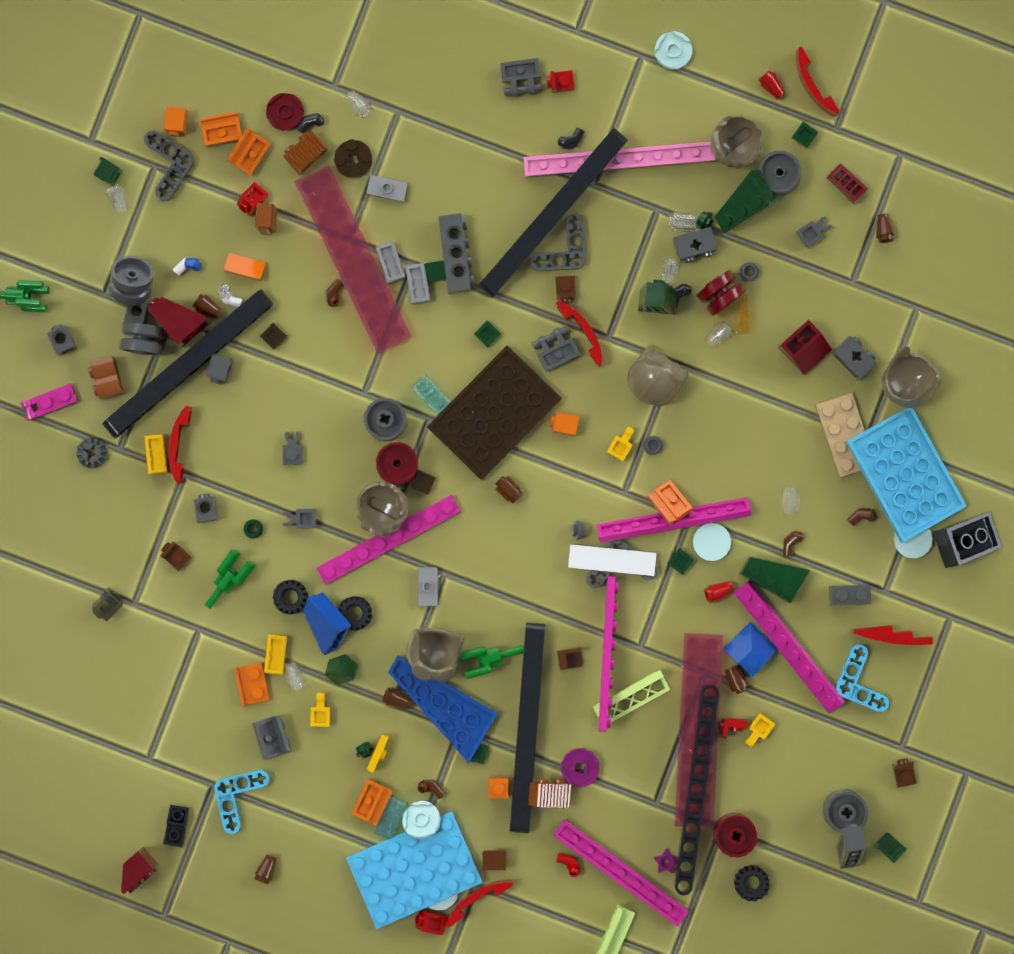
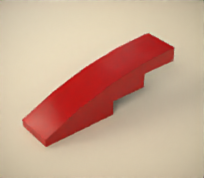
M892 625L851 629L853 634L891 644H933V637L913 638L912 631L893 632Z

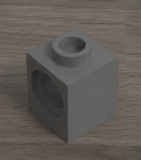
M143 302L137 305H127L124 322L146 324L149 304ZM136 307L142 308V313L139 316L133 315V310Z
M56 325L51 328V332L47 333L57 355L60 356L77 348L67 326ZM60 334H65V342L59 344L57 337Z
M212 354L206 375L208 378H211L210 382L220 385L222 381L227 383L233 360Z
M209 494L198 495V499H194L197 522L218 520L215 497H210ZM205 502H208L211 506L208 513L201 511V506Z

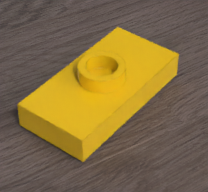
M164 434L144 436L148 474L168 473Z
M268 634L264 673L284 674L288 636Z
M386 734L381 735L367 767L368 771L374 773L379 760H384L387 750H384L390 736Z

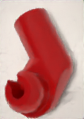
M558 853L556 862L565 864L569 875L577 877L580 873V865L576 858Z

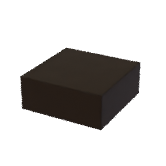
M274 323L260 335L273 350L287 337Z
M418 470L411 488L428 495L436 477Z

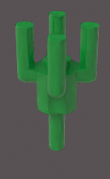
M19 280L16 283L17 286H7L5 291H0V299H5L6 305L20 306V309L24 312H47V305H42L41 300L31 299V293L49 294V286H44L43 281Z
M231 549L217 569L219 576L213 582L217 588L204 605L211 609L223 592L229 594L235 585H242L256 565L251 561H246L238 572L232 568V565L240 556V553Z
M522 645L500 652L498 646L490 649L481 646L461 652L460 657L462 661L477 657L479 667L465 671L466 678L470 679L491 673L493 667L503 665L502 659L524 652Z

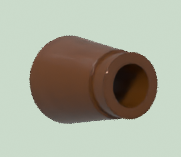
M889 214L877 215L876 238L879 243L892 242L895 233Z
M201 293L193 304L196 311L217 319L222 311L214 301Z
M387 688L382 702L386 703V706L409 709L412 698H409L395 688Z
M266 854V857L254 873L256 874L254 879L268 885L273 879L277 858Z

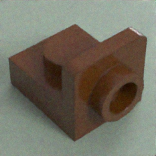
M575 275L555 277L557 300H561L563 303H571L572 299H576Z
M168 542L161 549L163 553L160 556L178 571L192 558L176 542L171 544Z
M908 758L896 760L897 764H892L898 788L917 784L913 761H908Z

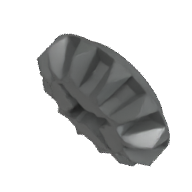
M88 438L83 440L77 447L76 455L83 466L97 468L106 461L107 448L101 440ZM93 447L95 448L94 452H96L99 455V457L92 456L89 459V454L85 451V449L91 450Z

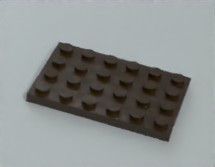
M506 345L427 428L482 481L562 398Z

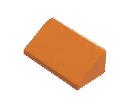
M229 253L223 270L228 273L262 281L266 262Z

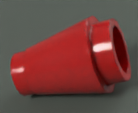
M770 70L758 79L761 83L760 86L775 97L776 100L785 93L777 76Z
M730 581L708 585L704 589L705 597L709 603H717L734 592Z

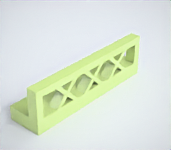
M660 670L610 696L612 697V705L615 704V708H611L614 710L611 722L670 690ZM659 679L665 687L659 692L650 690L652 683ZM641 689L647 691L644 700L634 699L635 692ZM623 699L631 700L628 709H617L619 701ZM600 702L592 706L598 718Z
M620 905L616 906L596 954H618L635 912Z

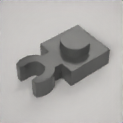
M826 216L821 217L817 225L811 221L796 231V234L806 248L823 237L820 233L821 231L826 232L831 229L832 225L828 227L822 226V221L826 219Z
M286 432L285 439L288 441V445H283V465L303 464L302 445H297L300 433L296 432L295 439H290L289 432Z
M296 509V515L290 512L283 513L284 516H290V522L283 523V526H291L293 523H296L297 529L316 528V509Z

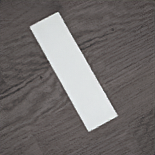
M570 545L568 567L654 576L656 553Z

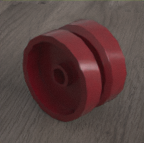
M730 270L714 278L696 295L701 303H706L712 298L714 299L707 306V311L712 317L746 292L740 283L728 288L735 280V276Z
M401 442L389 443L379 451L376 458V469L385 482L396 486L404 485L416 476L418 458L414 450L407 444ZM395 460H399V462H401V465L399 467H395L393 465L395 463Z
M732 812L725 814L717 820L714 826L713 837L715 844L722 853L729 857L739 858L746 856L754 849L757 843L758 834L756 827L748 817L741 813ZM734 831L738 833V836L736 838L732 837V832Z

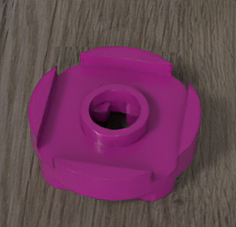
M576 748L564 756L561 762V772L569 784L585 787L596 780L599 773V761L591 751L585 748ZM578 762L586 765L582 773L581 771H575L576 763Z

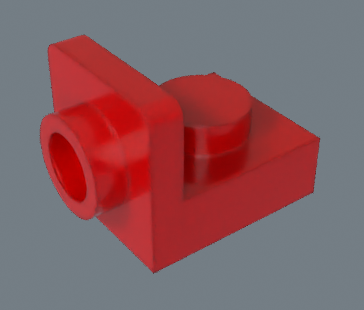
M572 70L550 71V76L547 77V86L552 88V93L575 90Z
M254 182L240 195L237 206L243 213L252 216L256 210V204L263 203L269 194Z
M723 717V722H719L718 732L722 733V738H727L728 727H731V731L742 732V728L747 729L748 721L746 719Z
M419 910L415 918V928L422 932L443 936L448 917Z

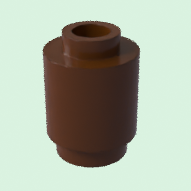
M502 476L495 483L497 485L495 490L507 502L510 501L512 504L523 494L520 490L521 488L509 476L506 478Z
M739 664L724 670L726 673L725 678L732 692L736 691L737 694L748 690L746 686L750 684Z

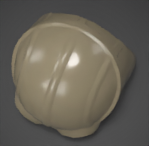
M649 345L630 367L627 376L628 384L633 394L640 401L649 405L662 406L674 400L688 377V371L683 373L677 363L672 362L665 354L653 351L654 346Z
M903 346L894 355L882 376V387L887 397L895 404L906 408H917L925 405L931 400L936 389L941 385V376L938 369L925 356L918 353L910 354V347Z
M431 628L414 629L406 646V657L412 667L413 674L417 678L426 681L437 680L445 682L453 678L465 635L463 633L458 634Z

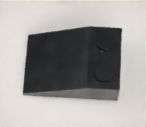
M990 511L933 532L945 568L962 565L1002 548Z

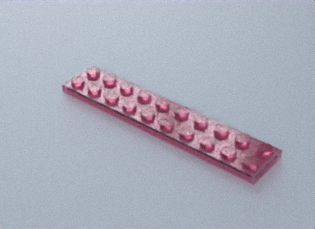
M327 165L294 181L377 354L411 338L412 336L330 166Z
M684 633L674 826H682L700 691L704 685L711 684L718 689L719 699L701 828L714 827L723 635ZM707 688L705 690V697L708 699L713 698L715 695L714 689ZM705 707L702 710L703 717L708 718L712 715L710 707ZM703 726L699 730V734L702 737L708 736L710 732L707 726ZM699 746L697 748L699 756L706 754V746ZM697 765L694 768V773L696 775L703 774L704 767ZM695 784L691 788L693 794H699L702 790L699 784ZM694 803L689 806L690 813L698 812V804ZM689 823L686 827H696V824Z

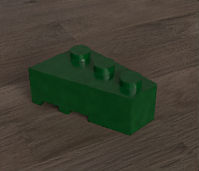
M759 169L750 171L715 215V219L723 233L734 230L778 202Z
M653 280V283L647 282L640 289L638 311L675 315L678 292L663 280Z
M748 557L739 574L785 602L791 603L810 570Z

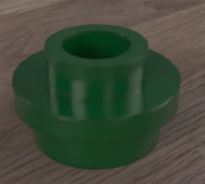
M703 211L700 214L696 223L700 229L708 228L712 225V213Z
M251 519L244 525V533L249 538H258L263 532V526L258 520ZM252 525H255L257 527V531L255 533H252L250 531V527Z
M369 742L359 745L356 748L357 757H362L363 759L373 754L374 746L370 745Z

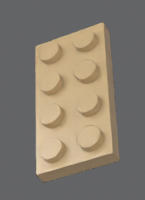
M850 393L815 405L839 478L861 471L845 443L865 431L853 394Z

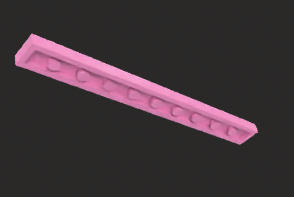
M711 142L620 149L602 171L714 162L715 157L711 151ZM593 151L524 157L525 177L575 173Z

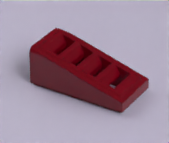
M839 164L827 176L853 204L868 190L842 164ZM842 171L843 174L836 180L834 177ZM846 176L849 178L843 185L840 184ZM852 181L854 185L847 190L845 187ZM858 187L859 190L853 195L851 192Z

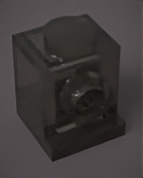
M108 587L93 603V613L99 619L103 618L107 622L122 607L123 599ZM106 601L109 606H105L103 603Z

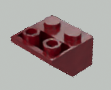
M809 319L778 347L803 375L832 350L822 333Z
M144 847L123 864L121 884L123 895L127 891L131 894L142 884L140 882L142 878L146 881L156 872L155 867L158 863Z

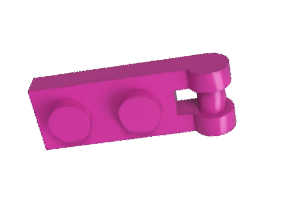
M67 384L32 399L25 400L20 404L22 409L24 408L26 411L25 417L27 421L74 404L78 400L72 385ZM37 404L39 410L34 412L32 405Z

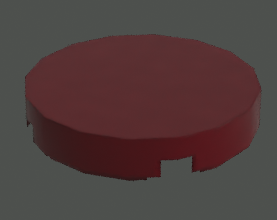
M279 93L268 102L266 117L275 129L291 131L297 128L303 120L304 107L300 99L295 95Z

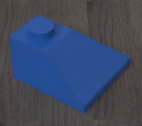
M749 622L723 650L749 676L753 677L771 658L777 648Z

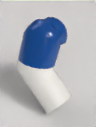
M184 258L173 270L180 276L186 269L199 271L202 264L197 258Z

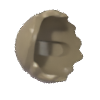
M730 115L718 122L711 136L713 156L721 164L728 167L740 168L750 166L762 154L761 147L763 142L760 140L762 130L755 125L754 121L745 119L742 115Z
M385 481L374 482L366 486L360 492L357 499V509L359 511L357 517L362 522L361 528L378 536H387L396 532L405 522L408 515V501L405 493L398 486Z

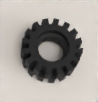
M286 580L278 584L276 589H274L273 603L284 614H296L305 607L308 592L302 583L296 580ZM287 590H294L298 595V600L293 605H288L283 600V595Z
M348 597L338 607L340 613L351 624L349 630H361L371 621L372 608L369 602L362 597ZM352 606H358L362 610V617L358 621L350 620L347 615L348 609Z
M744 866L735 875V890L741 898L747 901L755 902L758 899H763V896L767 895V891L770 888L768 875L758 866ZM755 876L758 878L759 886L756 890L750 891L745 888L744 882L747 877Z

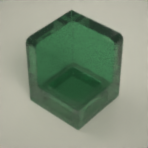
M101 156L99 158L101 162L95 170L94 176L113 187L123 170Z
M346 654L329 659L325 676L336 685L352 681L355 678L358 664Z
M888 832L874 845L893 863L907 850Z

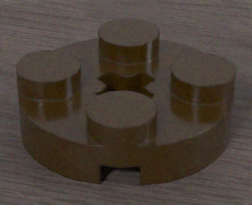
M350 139L343 142L337 148L334 162L337 170L347 178H360L371 169L372 154L365 143ZM357 155L358 162L350 164L349 156Z

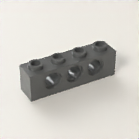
M461 213L438 216L448 294L471 291L470 286H474L473 275H469L468 267H472L471 256L466 255V249L469 248L468 237H464L463 231L467 229L466 218H462ZM452 230H457L460 233L457 239L449 237V233ZM454 249H459L462 251V255L459 258H454L451 252ZM456 268H462L465 271L462 277L454 275Z
M848 824L842 829L836 846L840 869L860 866L866 851L863 826Z

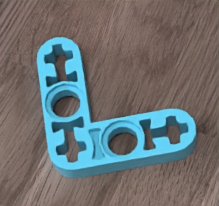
M853 645L848 653L835 689L846 699L875 711L883 712L889 707L888 698L856 684L867 659L868 650L864 645ZM861 647V652H863L864 655L859 656L857 659V661L861 662L860 665H858L855 662H850L851 658L853 660H855L856 658L854 650H858ZM849 665H854L857 668V673L854 676H849L846 672ZM843 676L853 679V683L848 681L847 687L849 691H845L844 694L841 693L842 690L839 688L840 685H844L846 680L842 679ZM860 690H864L867 693L865 701H859L857 698V693ZM872 693L874 694L873 698L876 700L883 698L884 707L880 706L877 708V704L874 702L868 705Z
M256 770L222 778L216 782L214 786L223 828L227 833L235 834L241 828L235 794L266 786L270 781V775L267 771ZM259 773L262 776H266L263 784L260 781L253 782L255 786L251 787L249 775H252V779L257 778ZM243 777L247 780L248 785L246 788L238 787L237 780ZM233 779V786L236 791H232L233 787L227 788L226 793H223V790H219L218 787L221 786V782L228 785L231 784L230 780ZM225 801H231L233 804V809L230 812L223 809L222 805ZM235 812L236 816H232L233 823L237 822V826H235V830H232L231 827H227V824L230 823L229 817L225 819L224 815H231Z

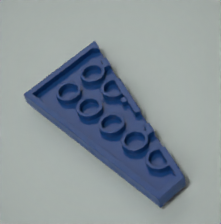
M398 655L388 673L469 763L498 713L445 682L437 680L426 681L417 678L413 674L409 662Z

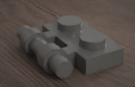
M538 58L500 63L503 83L511 82V88H504L505 96L512 95V97H515L518 94L529 93L530 95L542 91V84H534L533 80L541 78ZM528 80V85L517 87L516 81Z
M566 326L553 330V333L545 337L542 335L538 337L537 341L532 343L535 350L540 347L544 350V352L538 354V357L546 372L580 356L573 339L570 338L565 341L563 338L564 335L569 333ZM557 339L559 344L549 349L547 344Z

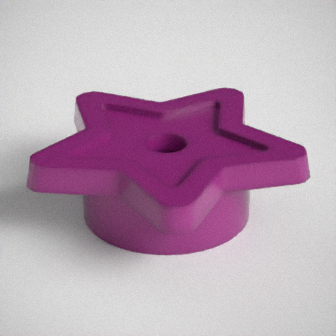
M665 849L661 856L654 857L659 864V873L665 870L671 873L675 872L674 864L677 862L678 857L671 856L668 849Z

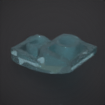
M425 374L411 387L437 415L451 402Z
M391 795L374 833L391 841L409 803Z

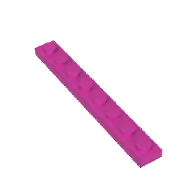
M452 495L407 518L396 532L387 536L376 535L318 566L316 569L326 585L456 515L460 510Z
M745 497L692 507V512L680 520L674 521L672 525H669L660 513L596 525L599 540L602 543L751 516V509L748 498Z
M613 576L607 577L598 724V732L605 733L607 728L611 727V716H608V708H612V697H609V689H613V678H610V670H614V658H611V651H615V639H612V632H616L617 620H613V612L617 613L618 601H614V594H618L619 582H615V577Z
M749 580L735 590L733 593L825 710L831 713L841 706L845 700L753 583Z
M565 819L554 832L553 836L677 927L688 914V909Z

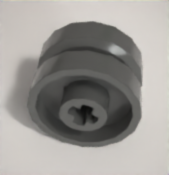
M774 151L762 159L759 170L774 196L788 195L797 188L801 176V167L798 160L791 153ZM780 170L783 175L778 176L777 171Z
M126 256L116 260L111 267L109 292L112 297L125 305L142 304L148 300L153 283V268L151 264L145 259L136 256Z
M122 323L121 332L133 338L121 339L120 350L138 355H161L162 345L151 341V339H163L164 328L140 323Z
M381 398L368 406L364 414V423L367 431L374 438L389 442L403 434L407 426V416L405 410L398 402L389 398ZM384 417L389 418L388 424L382 422Z
M840 789L834 791L826 797L823 803L822 813L825 821L832 829L840 833L846 825L857 824V826H864L868 819L866 802L861 796L850 790ZM846 807L848 812L846 814H842L841 812L844 811V808Z

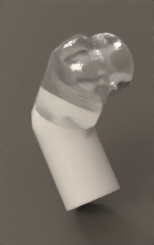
M228 284L220 286L218 294L224 304L239 307L242 304L243 299L231 295Z

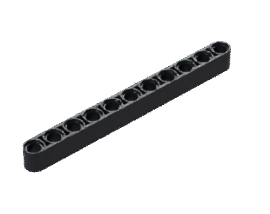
M616 128L609 132L478 285L480 289L491 298L496 295L625 145L628 139Z
M262 289L255 292L108 417L102 425L114 439L118 438L208 362L212 354L216 355L269 310L274 303Z
M526 622L510 819V832L529 834L531 806L528 804L530 782H533L545 636V624Z
M711 684L704 685L700 691L674 887L677 893L682 896L688 895L693 888L719 691ZM707 688L714 689L715 695L713 698L708 699L705 697V690ZM705 707L712 709V715L708 718L702 715V710ZM703 726H707L710 730L706 737H702L699 734V730ZM699 746H706L707 752L705 755L699 756L697 754ZM697 765H702L704 767L703 774L696 775L694 768ZM693 785H701L702 790L699 794L691 792ZM694 803L698 804V812L690 813L689 806ZM689 823L696 824V830L692 833L686 831V826ZM687 842H691L694 845L693 850L690 852L683 850V846ZM686 861L690 862L691 868L688 871H682L681 864ZM681 881L688 882L686 890L678 889V884Z

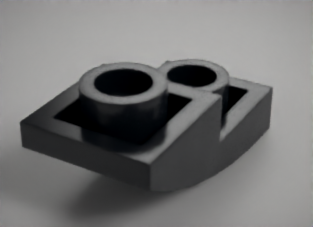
M170 805L163 841L164 845L183 848L190 808Z

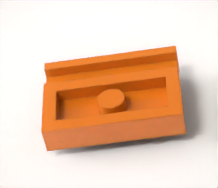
M238 112L200 119L205 147L239 141L242 136Z
M246 128L226 160L251 176L271 143L249 128Z
M671 480L655 489L651 494H647L648 499L669 525H672L674 521L680 520L693 511L692 506Z
M263 663L234 668L242 706L270 700Z
M367 779L351 814L377 826L393 790Z

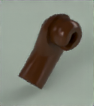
M336 279L326 290V300L331 307H337L340 303L338 291L344 284L339 279Z
M859 508L847 520L854 526L860 519L874 522L877 515L871 508Z
M793 531L785 537L783 556H793V546L804 539L802 532Z
M423 780L417 787L420 793L433 792L438 799H441L446 794L435 780Z

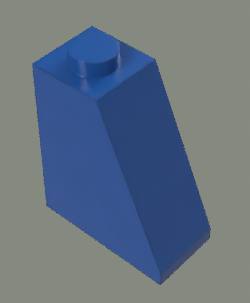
M323 592L311 595L307 598L306 605L302 611L321 652L326 655L339 648L351 624Z

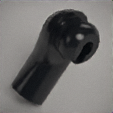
M319 113L306 115L296 129L303 134L310 125L322 126L324 118Z
M576 128L572 136L560 137L558 145L563 149L575 148L585 132L580 128Z
M681 284L674 288L678 292L676 308L678 307L679 298L684 295L689 296L692 292V288L687 284Z

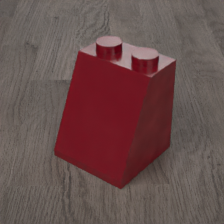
M158 297L155 298L147 309L182 348L211 323L205 316L164 297L160 299Z

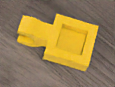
M627 427L622 437L616 435L607 452L624 461L633 445L628 441L634 429Z
M317 693L316 706H311L310 726L330 727V707H325V693Z
M758 713L748 727L752 733L744 743L752 747L759 737L765 740L775 724L761 713Z

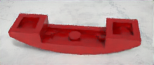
M802 46L799 47L796 51V65L804 89L818 107L827 114L836 117L840 113L831 95L823 99L806 69L811 64V61Z
M561 301L556 302L555 305L565 320L571 317L575 319L593 346L588 350L589 355L598 368L602 366L600 345L588 322L569 305Z
M185 406L177 417L169 441V464L173 478L177 483H182L184 464L177 463L182 426L190 427L192 407Z
M511 880L491 882L466 895L449 915L446 922L447 927L449 928L464 918L463 908L491 890L498 896L513 886V882Z

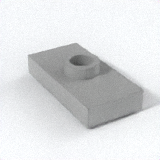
M370 175L366 194L404 203L408 183Z
M394 241L375 247L387 284L406 278Z
M424 263L405 266L411 303L417 304L431 301Z
M437 567L418 568V606H438Z

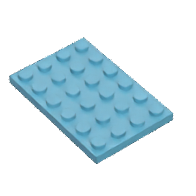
M905 408L845 442L901 543L967 506L913 408Z
M452 811L441 816L440 827L430 838L414 839L407 832H403L346 857L376 929L483 883Z

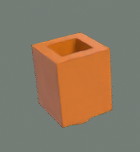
M166 106L164 130L169 136L180 137V134H185L188 114L185 108Z
M557 412L556 416L551 418L550 427H553V432L575 436L579 416Z
M489 777V798H508V777Z

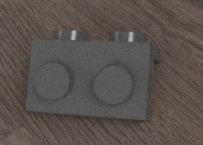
M279 715L252 723L263 760L290 752V741L285 736V725Z

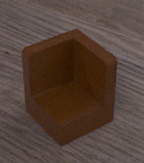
M580 647L557 650L560 670L582 666Z
M506 849L484 850L482 852L483 870H506Z

